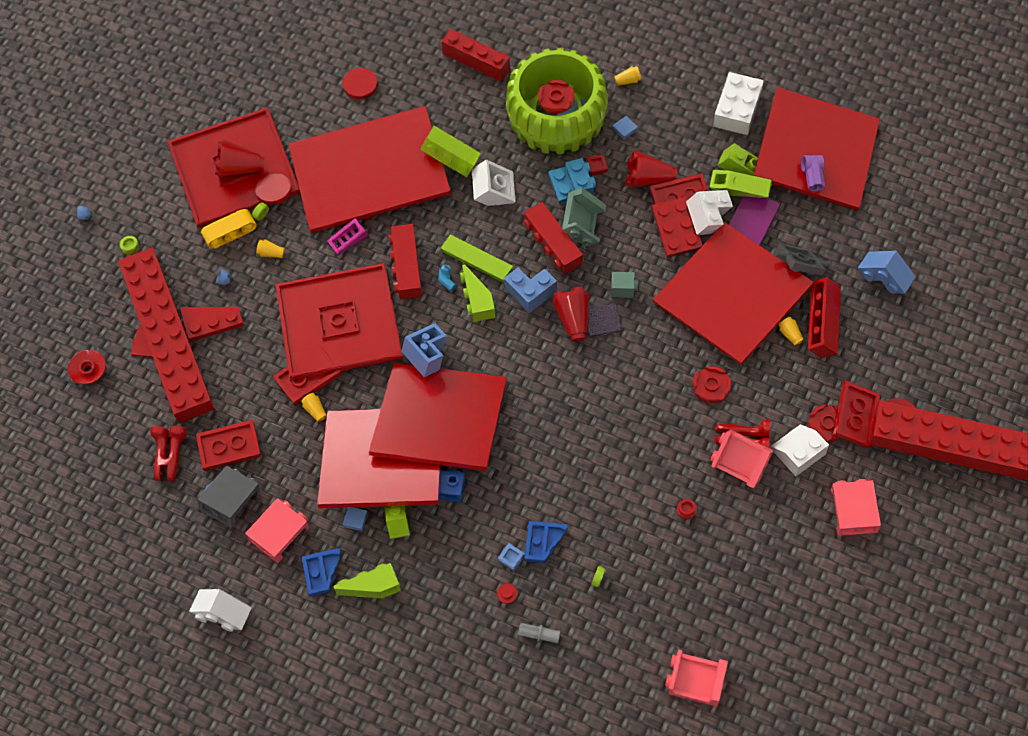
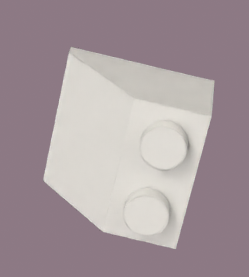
M488 160L483 161L472 169L475 201L487 206L513 204L516 202L513 171Z
M800 424L771 445L770 448L774 450L773 452L789 470L797 476L825 456L829 445L816 430Z

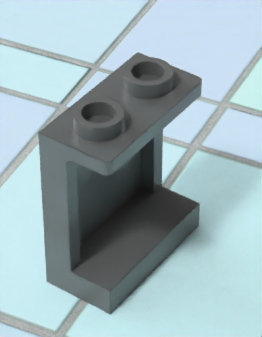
M225 466L198 498L199 510L232 528L236 524V515L253 495H259V483L251 477L244 476L239 470Z

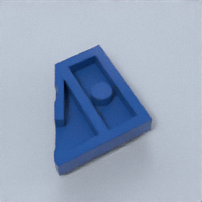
M529 521L525 561L545 563L566 533L568 524Z
M340 548L302 556L309 597L330 592L341 556Z

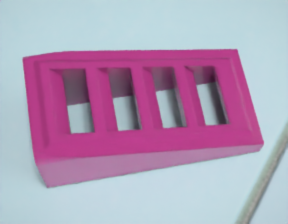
M355 218L327 240V242L339 255L365 239L369 234ZM350 232L353 235L351 238L348 236ZM345 237L347 241L344 242L341 238ZM337 240L341 244L340 247H338V245L335 243Z

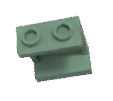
M584 188L569 192L562 230L583 246L590 247L599 243L600 239L594 235L597 214L606 211V204Z

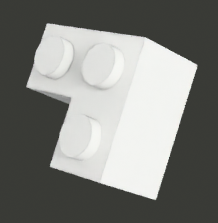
M728 190L697 192L686 201L697 235L714 233L723 225L721 216L733 207Z
M199 589L189 612L195 614V618L201 622H218L222 624L221 627L232 632L233 630H242L251 607L220 589Z

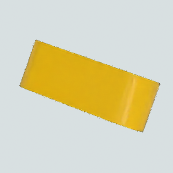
M242 209L205 226L201 234L208 247L215 249L252 232L257 227V224L249 210Z

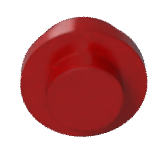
M689 499L682 500L677 505V513L683 519H691L697 512L696 504Z
M508 583L501 585L497 590V597L504 604L513 603L518 595L516 587Z

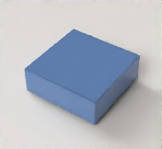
M625 116L613 125V130L625 140L638 131V127Z
M348 508L342 524L343 527L363 531L368 512L358 508Z
M508 543L497 558V561L515 571L524 559L525 553Z

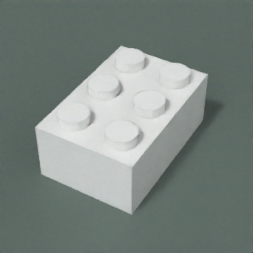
M729 72L715 112L713 127L748 135L762 94L764 80Z

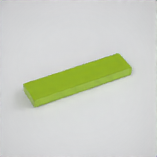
M451 234L441 247V252L504 283V278L513 270L512 265Z

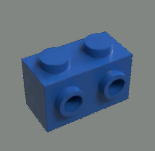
M440 469L439 500L462 502L465 486L464 473L458 470L442 471Z

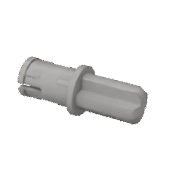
M521 623L518 634L535 638L537 641L545 640L558 644L560 630L544 628L542 625L539 627Z

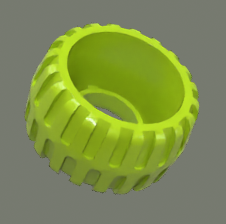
M549 48L543 49L542 53L537 54L534 52L530 54L527 61L524 59L520 61L517 69H514L511 73L506 94L507 113L514 133H517L518 138L523 143L527 142L528 147L536 150L540 148L542 153L549 154L550 151H556L557 155L564 154L566 150H570L571 153L579 150L580 145L585 147L591 142L592 138H596L604 124L608 106L605 79L599 67L595 63L592 64L591 59L586 55L581 57L578 51L571 50L568 52L564 48H557V50L552 51ZM551 80L567 82L574 90V103L577 105L578 110L558 116L537 112V108L540 105L538 100L540 88ZM580 99L585 100L586 104L581 106Z

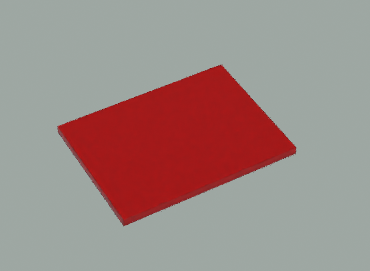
M426 106L289 143L311 233L349 223L355 218L360 220L451 194L442 162L420 150L432 129Z

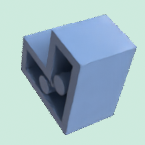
M897 251L868 252L858 267L864 279L867 281H882L891 294L906 293L916 277Z
M516 268L504 278L505 290L528 313L532 312L557 292V280L546 269H543L532 279H529L519 268Z
M434 323L406 336L401 352L422 376L426 377L439 371L443 359V354L440 351L443 350L447 335Z

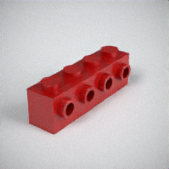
M450 29L441 41L444 55L500 82L503 81L511 70L510 57L505 53H500L490 46H485L475 39L464 36L460 32Z
M543 202L524 212V226L527 230L532 231L535 241L541 243L545 254L548 257L551 256L557 270H561L565 275L583 264V254L567 233L562 230L561 225Z
M413 224L392 226V234H388L389 244L393 245L390 255L391 261H395V266H392L393 277H397V282H394L395 293H399L400 300L422 297Z
M828 277L814 281V285L811 287L808 350L821 358L838 354L841 286Z

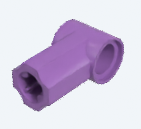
M803 155L801 168L806 173L808 189L811 192L824 189L823 156Z

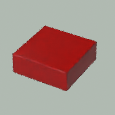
M604 154L586 158V162L590 166V176L608 172Z

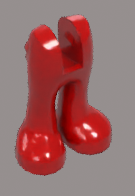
M764 419L759 426L754 427L735 424H718L715 426L714 431L718 434L733 430L743 436L761 438L751 440L769 448L770 419ZM721 436L714 437V444L721 446L719 443Z
M153 426L150 429V434L157 442L154 479L155 481H162L164 467H168V481H174L178 470L180 445L187 436V429L181 426H172L169 432L165 427ZM170 435V452L169 457L166 458V450Z

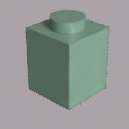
M612 272L611 297L634 298V291H638V279H634V272Z

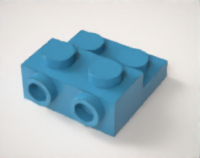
M583 158L566 162L565 167L548 171V176L559 204L566 203L568 193L579 188H584L594 195L596 182L593 176H589L590 166L588 162L584 163Z

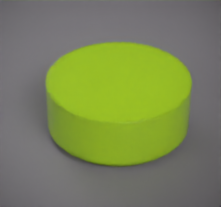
M264 202L258 204L253 210L252 217L257 221L262 220L267 215L269 206Z
M134 236L124 237L120 241L122 252L127 255L136 253L139 249L138 240Z
M598 566L591 585L599 587L605 573V568Z

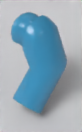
M442 265L441 269H439L438 281L450 292H453L457 285L450 280L451 268L448 265Z

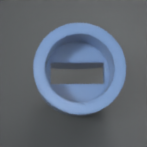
M78 206L77 220L89 219L91 215L90 209L86 206Z
M221 269L216 283L220 285L229 284L231 279L230 273Z

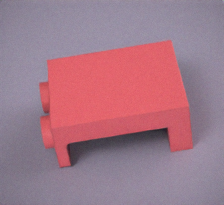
M729 430L727 433L723 432L719 440L721 446L718 451H714L710 459L713 462L711 467L719 468L747 482L748 486L755 488L774 450L733 430Z
M859 479L855 482L842 480L833 483L831 494L834 497L837 515V536L878 533L881 523L873 480Z
M278 498L245 533L252 544L276 563L283 559L281 553L303 529L308 530L310 528L307 523L308 518L301 512L297 514L292 510L291 504L287 501L282 502Z
M678 649L677 655L672 656L670 667L674 668L673 674H668L665 687H669L668 694L718 707L728 661L720 659L718 663L683 654L682 650Z

